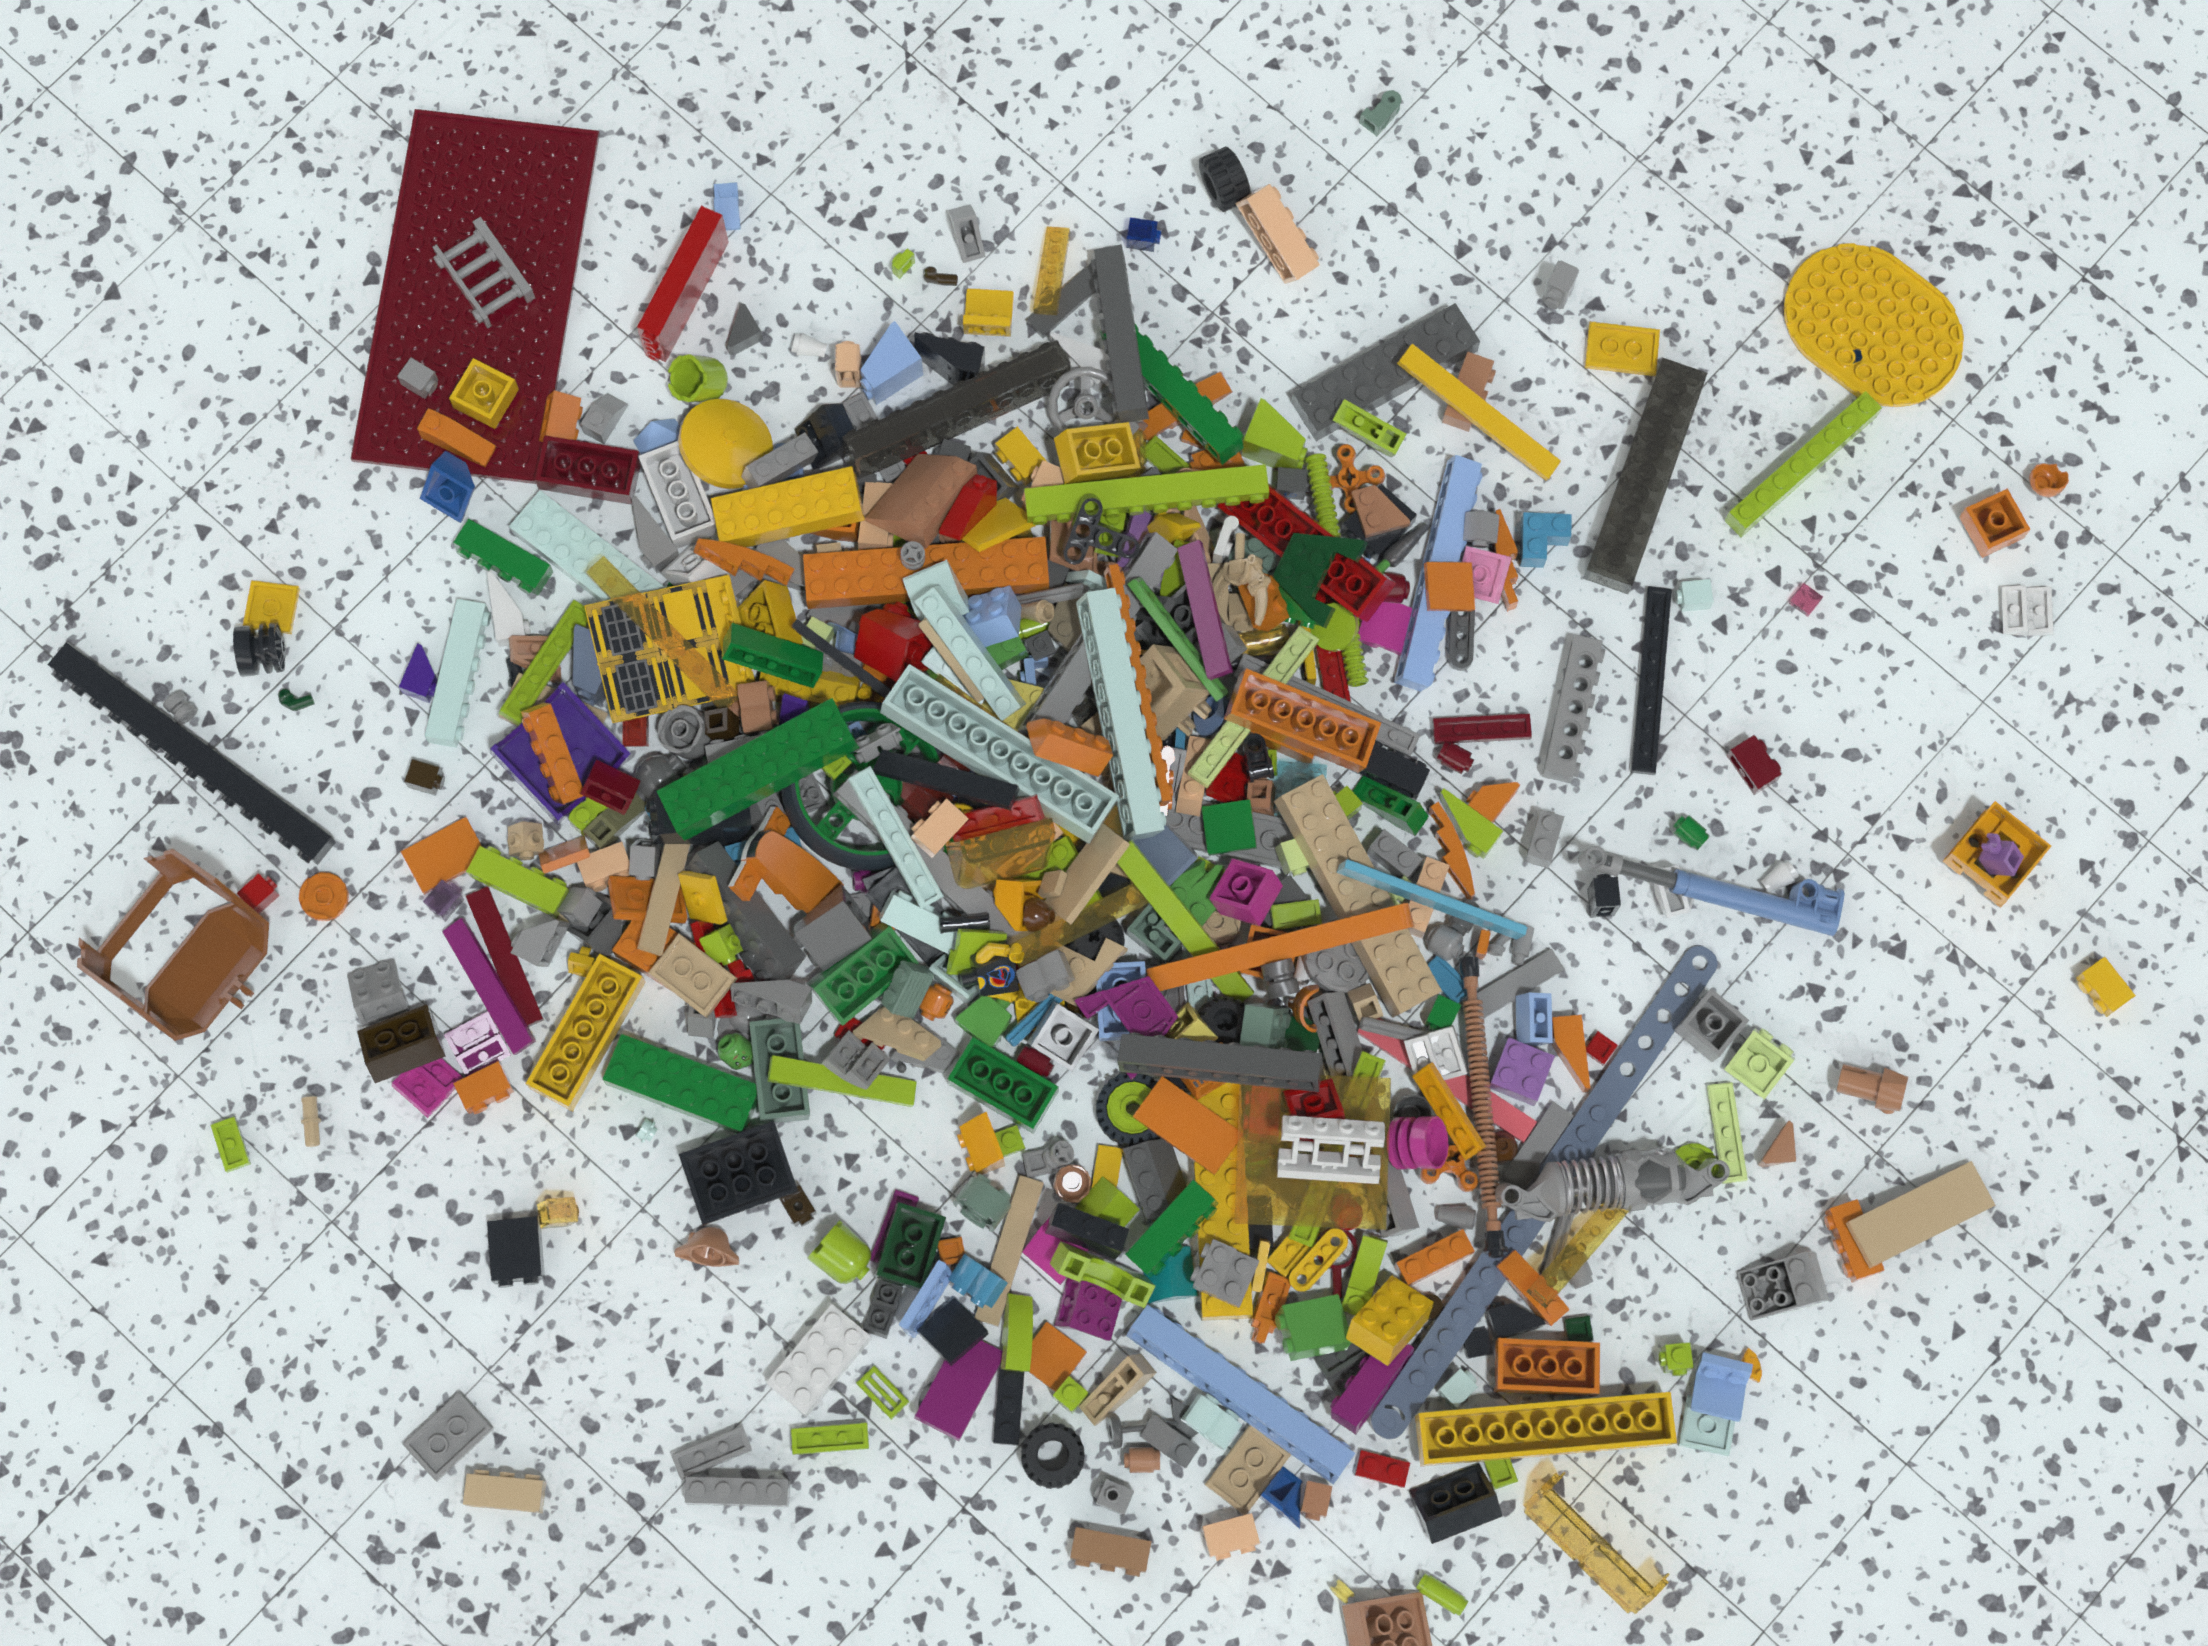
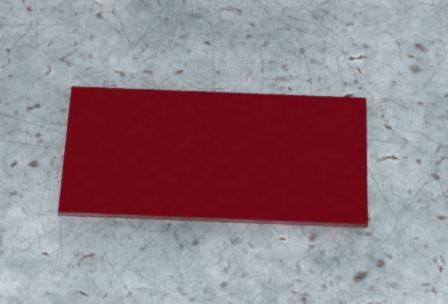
M414 109L350 458L352 462L430 471L431 465L447 451L466 462L469 472L473 477L536 484L535 476L543 442L539 441L547 396L554 390H557L600 137L598 130ZM479 217L483 219L532 288L535 299L529 303L525 301L523 296L521 298L516 297L487 316L491 323L489 328L483 322L480 324L477 322L472 314L474 309L445 267L440 269L433 258L436 255L433 246L437 245L442 253H445L472 236L473 231L476 230L473 221ZM484 242L481 244L477 243L450 260L449 263L455 271H458L486 253L488 247ZM491 260L463 278L462 281L469 290L498 272L501 265L497 260L494 262ZM510 278L507 280L503 279L476 296L475 300L482 308L511 290V286L514 284ZM410 358L433 370L438 378L437 388L432 394H428L425 399L402 386L397 377ZM473 358L515 379L519 389L495 429L454 409L449 399ZM429 408L451 418L496 445V449L486 467L422 439L417 428L427 409Z

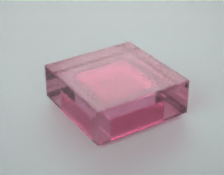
M1803 583L1789 601V604L1809 617L1823 599V596Z

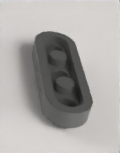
M1475 610L1465 611L1466 616H1460L1458 611H1450L1448 661L1450 666L1457 671L1467 670L1473 662ZM1463 633L1466 638L1461 640L1457 637V634ZM1462 656L1465 661L1460 663L1456 660V657Z

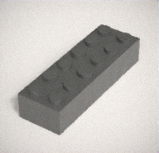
M719 842L697 852L685 871L716 876L727 922L721 925L715 924V926L721 928L728 924L731 925L743 949L738 954L741 956L744 964L755 974L758 982L790 980L806 958L805 953L756 890L750 901H742L728 887L738 866Z

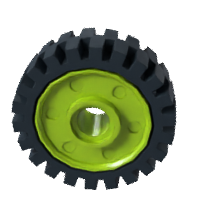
M1121 1073L1115 1078H1111L1103 1086L1096 1103V1116L1103 1133L1113 1142L1115 1141L1119 1145L1130 1147L1159 1137L1126 1111V1107L1130 1104L1141 1106L1158 1082L1152 1076L1137 1074L1131 1080L1126 1073Z

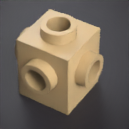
M521 821L509 826L507 840L509 855L518 856L520 860H532L535 855L543 853L542 824Z

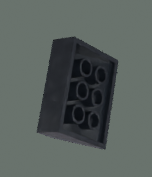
M774 1121L679 1154L703 1226L798 1192Z

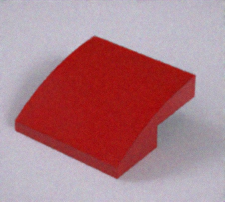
M1238 753L1232 755L1211 785L1206 788L1207 796L1223 803L1246 800L1248 777L1245 760L1242 755Z

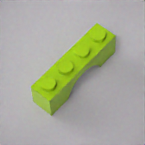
M1060 1241L1050 1261V1265L1058 1274L1078 1282L1087 1281L1109 1290L1121 1299L1145 1308L1155 1288V1285L1147 1276Z

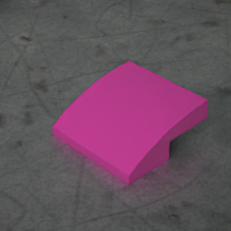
M1382 602L1368 622L1360 620L1357 633L1361 637L1359 641L1373 648L1381 647L1400 656L1412 608L1400 603Z
M441 1058L400 1074L392 1082L391 1086L424 1116L429 1118L455 1090L453 1083L463 1079V1077Z

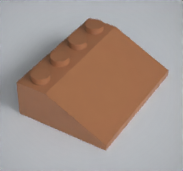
M917 454L865 517V521L909 542H918L926 549L939 534V529L963 486L977 474V467L956 456Z
M1420 1592L1361 1601L1342 1606L1349 1646H1432L1423 1594Z

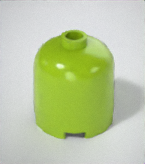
M692 354L680 355L672 361L668 372L671 373V383H668V387L672 395L679 401L704 402L718 399L727 388V371L718 359Z
M839 1220L807 1259L836 1282L849 1284L856 1278L861 1281L870 1270L867 1265L871 1260V1250L863 1240Z

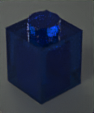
M1130 217L1126 248L1154 252L1155 244L1160 245L1162 230H1158V221Z

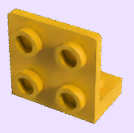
M968 288L965 315H963L964 334L1011 337L1014 292Z

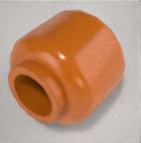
M938 983L930 985L919 1007L922 1010L921 1015L931 1021H934L935 1018L944 1019L954 1003V998L951 996L952 991Z

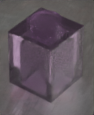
M441 880L425 898L423 903L446 922L464 901L460 894L462 889L452 881L447 884L444 880Z

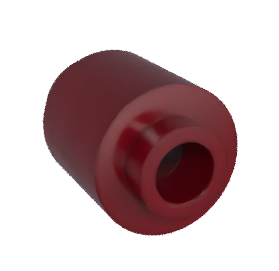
M1447 742L1444 743L1437 756V760L1441 761L1442 765L1459 774H1462L1463 771L1469 772L1475 759L1471 758L1472 752L1454 743L1449 744Z
M1027 1046L1023 1048L1016 1061L1041 1077L1045 1076L1046 1078L1049 1077L1055 1066L1051 1063L1053 1059L1034 1047L1029 1048Z

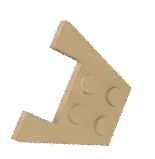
M1055 913L1054 923L1048 924L1046 928L1040 931L1036 961L1055 950L1065 953L1075 980L1069 983L1070 986L1062 991L1053 990L1050 994L1077 1006L1074 1001L1077 998L1086 997L1098 984L1097 981L1106 971H1110L1114 966L1113 963L1120 956H1123L1128 948L1106 938L1096 960L1093 961L1056 942L1066 921Z

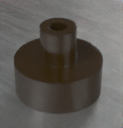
M1434 1294L1424 1295L1434 1302L1428 1320H1434L1441 1314L1443 1303Z

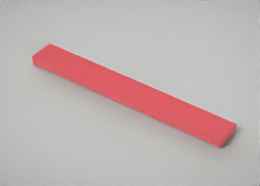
M1359 1028L1357 1031L1358 1035L1412 1070L1404 1044L1405 1040L1364 1031ZM1462 1075L1445 1080L1455 1098L1473 1110L1475 1107H1472V1102L1474 1101H1472L1473 1095L1471 1094L1472 1088L1470 1085L1472 1082H1470V1077ZM1493 1092L1489 1093L1492 1098L1490 1100L1492 1101L1491 1107L1493 1112L1491 1113H1493L1494 1125L1510 1133L1521 1143H1524L1537 1121Z

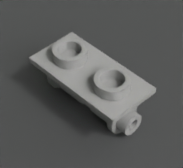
M885 723L878 726L872 734L858 737L856 742L859 749L855 750L858 753L855 755L859 763H867L880 755L877 749L879 745L881 749L886 751L898 746L899 742L902 741V737L898 732L900 728L892 723Z

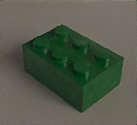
M898 1202L895 1205L873 1277L920 1291L929 1276L946 1217Z

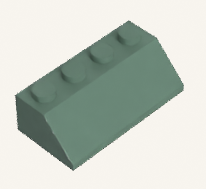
M782 1018L749 1022L760 1121L793 1122L809 1120L810 1108L807 1088L768 1082L771 1056L804 1061L800 1024L787 1022Z

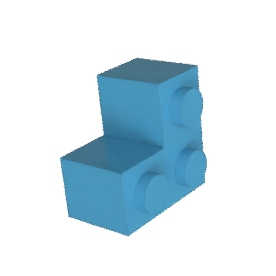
M1523 512L1520 521V567L1544 568L1547 560V545L1568 546L1571 539L1572 514Z

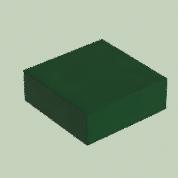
M1590 1315L1564 1319L1567 1341H1594Z

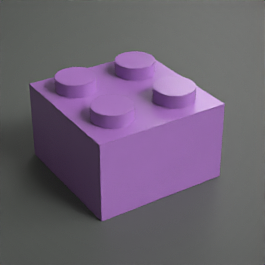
M1508 1037L1488 1088L1535 1106L1555 1056Z

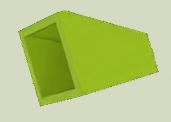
M1260 398L1243 440L1244 449H1242V457L1266 464V466L1277 470L1278 467L1303 469L1308 448H1305L1306 439L1265 399Z

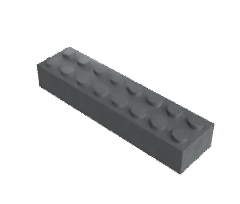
M1452 304L1294 392L1292 405L1315 441L1342 428L1332 420L1344 399L1370 412L1421 383L1397 364L1411 344L1418 347L1445 370L1465 359L1467 352H1478L1480 340L1457 304Z

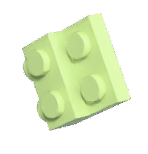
M1755 1028L1724 1070L1765 1100L1794 1062L1795 1057L1792 1056L1794 1051L1784 1043H1781L1779 1046L1773 1042L1774 1036L1767 1030L1761 1028L1758 1031Z

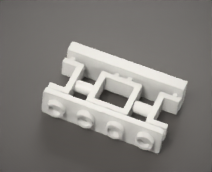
M1283 1116L1281 1141H1293L1292 1149L1279 1148L1277 1177L1379 1184L1380 1155L1369 1154L1370 1147L1384 1146V1122ZM1300 1138H1310V1139H1313V1142H1312V1141H1299V1139H1300ZM1351 1141L1364 1142V1145H1356L1350 1143ZM1319 1143L1343 1145V1152L1319 1151ZM1298 1151L1312 1152V1154H1298ZM1349 1154L1362 1155V1158L1349 1157Z

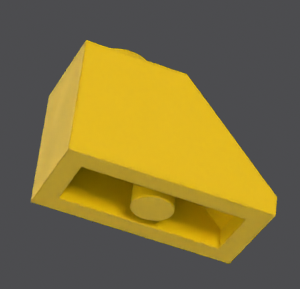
M1167 512L1156 515L1154 521L1147 526L1149 533L1157 532L1172 545H1174L1176 539L1186 541L1201 528L1200 523L1179 513L1167 514Z

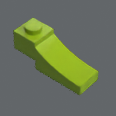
M1363 1234L1342 1302L1344 1312L1356 1315L1371 1299L1388 1240Z

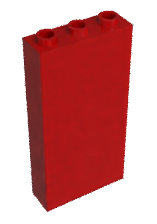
M702 205L637 326L644 352L653 361L658 362L661 360L667 362L729 243L723 215Z

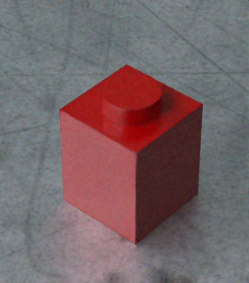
M259 873L236 893L258 914L279 897V894L275 891L278 886L269 876L264 879Z

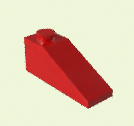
M975 474L961 489L939 529V534L959 541L962 540L997 505V481Z

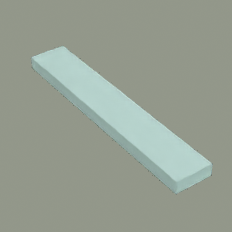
M871 766L848 778L849 783L920 908L923 909L944 897Z

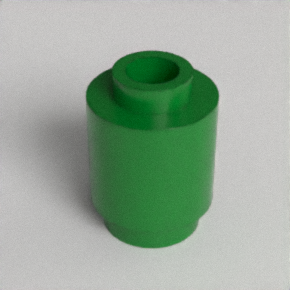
M1682 815L1673 825L1676 829L1673 833L1690 848L1694 847L1696 850L1710 837L1706 833L1707 829L1690 815L1686 818Z

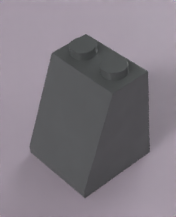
M843 885L836 888L794 925V940L800 948H806L809 952L808 958L815 967L819 965L823 972L872 939L870 920Z

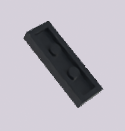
M999 1367L993 1444L1019 1446L1025 1372L1004 1370Z

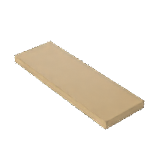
M1970 1161L1847 1222L1846 1225L1870 1269L1996 1205L1973 1162Z

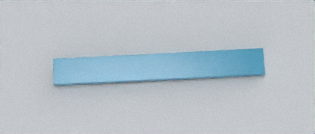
M1349 859L1338 866L1337 873L1510 938L1517 940L1526 935L1528 927Z

